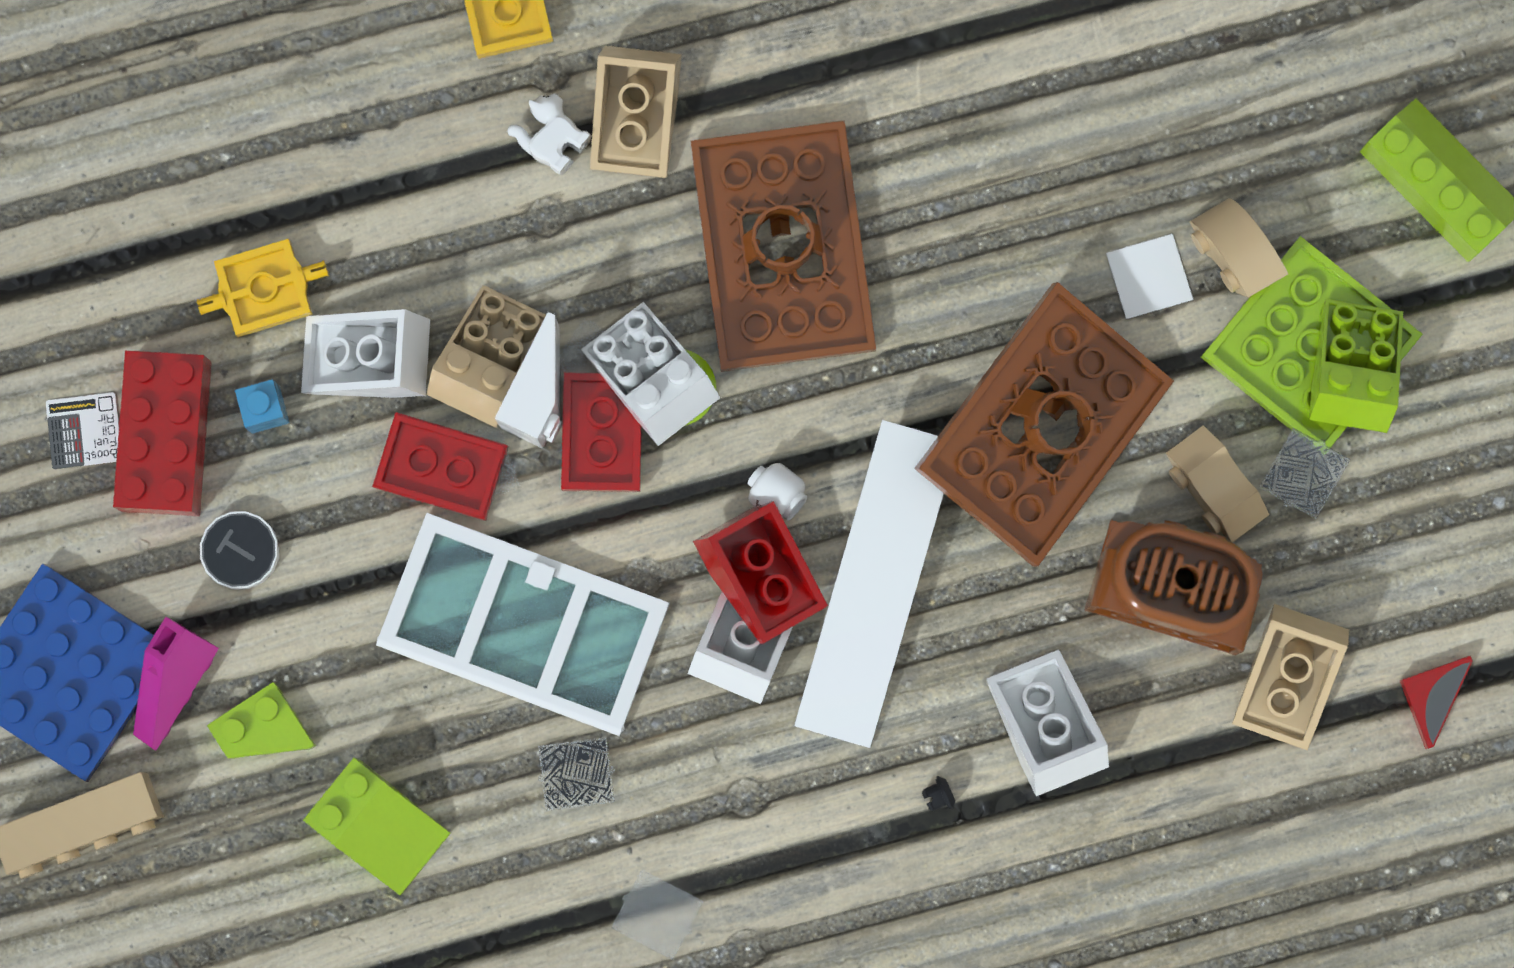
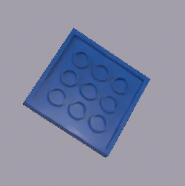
M42 563L0 626V726L85 782H89L137 709L144 653L154 634Z

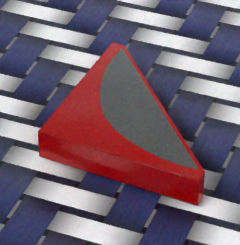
M1471 655L1400 680L1425 749L1434 747L1473 662Z

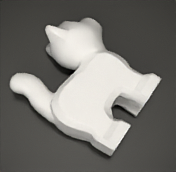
M554 93L550 96H539L535 101L529 100L528 103L533 116L539 122L545 124V126L533 137H530L526 130L519 125H510L507 133L515 137L519 145L538 162L550 166L559 175H564L574 163L571 158L562 154L565 148L570 146L581 154L591 142L592 136L587 131L579 130L574 122L565 116L563 100L559 95Z

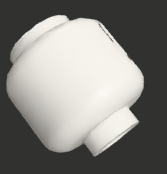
M781 463L772 464L767 468L763 466L758 467L747 483L751 487L748 496L751 505L758 507L774 501L782 518L788 521L800 511L807 500V495L804 494V481Z

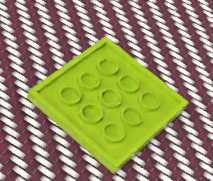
M1300 236L1281 259L1288 275L1250 296L1201 358L1291 431L1294 432L1295 430V434L1300 433L1298 435L1300 438L1306 436L1308 440H1313L1314 444H1311V447L1324 446L1316 449V451L1321 450L1322 455H1325L1327 451H1324V449H1330L1348 427L1309 420L1311 386L1325 299L1385 309L1391 308ZM1404 318L1401 361L1423 335Z

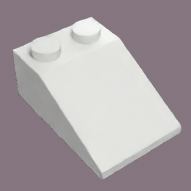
M406 309L306 316L301 393L386 398L426 396L430 319Z
M547 312L495 416V420L501 429L542 449L547 441L554 442L563 423L560 421L559 416L560 327L555 315Z
M721 592L695 652L688 674L761 704L792 627L764 644H760L724 593Z
M1060 650L986 678L1018 760L1036 796L1109 767L1107 743Z

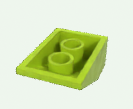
M353 758L303 819L305 823L399 895L403 894L451 834L358 758Z

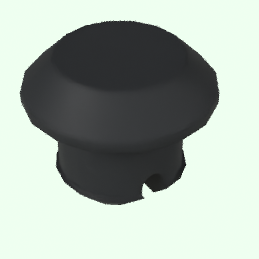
M937 776V779H935L936 784L922 791L924 799L928 797L933 798L931 802L926 804L929 810L932 811L947 805L948 809H953L955 798L946 779Z

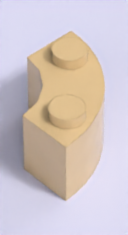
M1228 198L1189 221L1195 231L1191 234L1193 243L1201 254L1206 253L1221 268V278L1230 292L1233 293L1235 291L1237 294L1249 298L1288 275L1284 264L1253 218L1234 200Z
M1204 426L1166 452L1173 466L1169 470L1170 476L1182 490L1185 488L1189 490L1204 510L1205 514L1202 515V518L1214 534H1218L1221 531L1231 542H1234L1269 516L1258 490L1240 471L1226 447Z

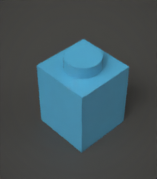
M273 379L235 390L244 427L252 434L290 423L280 386Z

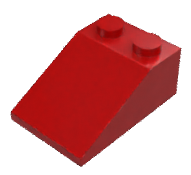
M774 501L758 507H752L693 541L709 574L760 644H764L828 606Z

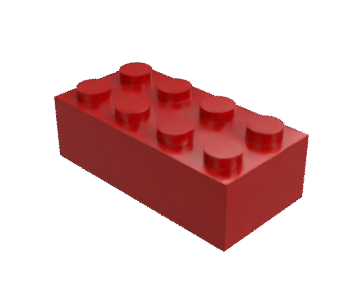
M125 350L113 507L115 509L129 513L200 516L212 364L205 355Z

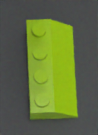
M1416 98L1394 116L1360 150V153L1467 262H1470L1514 220V197Z

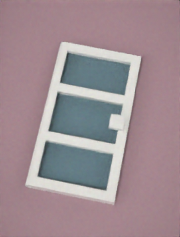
M426 513L380 635L377 637L376 646L620 736L621 732L624 731V724L670 603Z

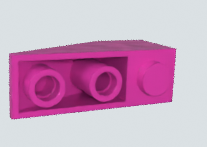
M165 617L145 649L133 731L135 737L154 750H157L163 739L168 736L172 724L184 705L190 700L193 690L204 672L211 666L213 658L219 650L218 647L168 617Z

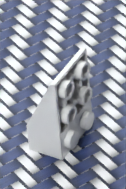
M644 302L581 349L637 422L658 446L720 399L707 374Z

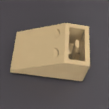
M483 285L434 364L426 395L497 428L498 423L495 420V416L546 315Z

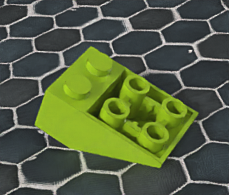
M1325 299L1311 386L1309 420L1384 433L1388 432L1399 404L1403 311Z

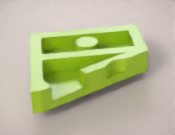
M272 682L207 725L228 759L310 750L316 747L275 682Z

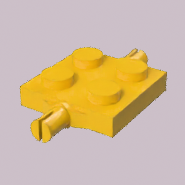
M285 239L214 261L219 278V293L196 300L201 315L223 308L231 318L235 335L241 337L313 315L307 297V282L325 276L328 277L329 273L324 260L302 267L295 258L291 241Z

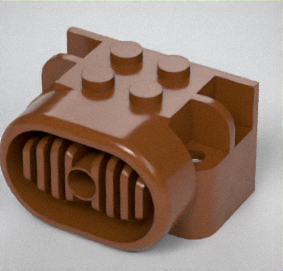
M1110 520L1084 610L1225 653L1238 655L1244 652L1259 600V589L1263 575L1262 565L1248 556L1240 547L1227 541L1225 537L1210 532L1202 533L1191 530L1177 522L1165 520L1164 523L1154 524L1148 522L1146 525L1131 521L1120 523ZM1185 569L1193 575L1194 586L1191 590H1183L1176 584L1175 574L1177 570Z

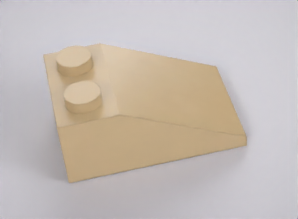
M604 46L598 55L590 159L591 170L667 178L679 92L682 54Z
M1274 604L1260 639L1232 724L1308 750L1348 648L1349 629Z

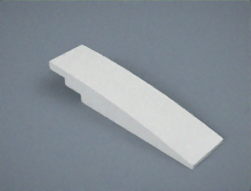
M882 420L795 721V727L867 748L871 747L944 494L914 469L936 440L937 435Z

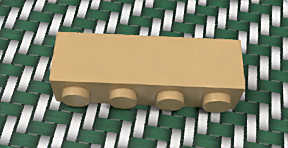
M145 772L136 773L1 825L0 858L6 875H16L19 873L20 878L25 879L43 872L42 864L56 859L58 865L81 857L79 850L94 845L95 850H100L118 843L117 835L131 830L133 836L155 829L154 821L164 818L149 774Z

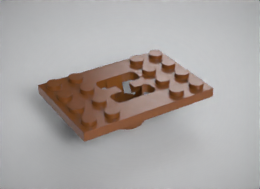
M845 120L690 141L721 372L875 352L876 343ZM800 208L813 209L816 214L817 224L811 222L803 211L800 213ZM761 214L758 216L753 228L744 234L743 219L748 215ZM789 215L794 217L800 224L805 225L808 230L806 238L810 239V244L804 249L798 259L794 260V257L783 256L775 261L769 258L767 260L766 256L759 250L760 240L756 239L761 225L768 219L770 221L772 237L791 235ZM811 253L820 255L822 257L823 273L818 277H799L797 269L808 261ZM758 259L763 266L777 272L776 280L767 284H754L750 279L749 265Z
M1058 282L1052 283L914 469L1030 565L1038 567L1174 380ZM1041 376L1053 386L1054 392L1043 393L1029 388L1036 378ZM1041 410L1045 411L1055 421L1060 418L1064 411H1077L1079 432L1075 440L1067 448L1058 450L1048 445L1043 439L1040 429H1033V426H1038ZM1010 414L1024 417L1025 433L1016 444L1004 436L1001 431L1002 424ZM1040 453L1064 455L1052 473L1046 471L1037 462V455Z

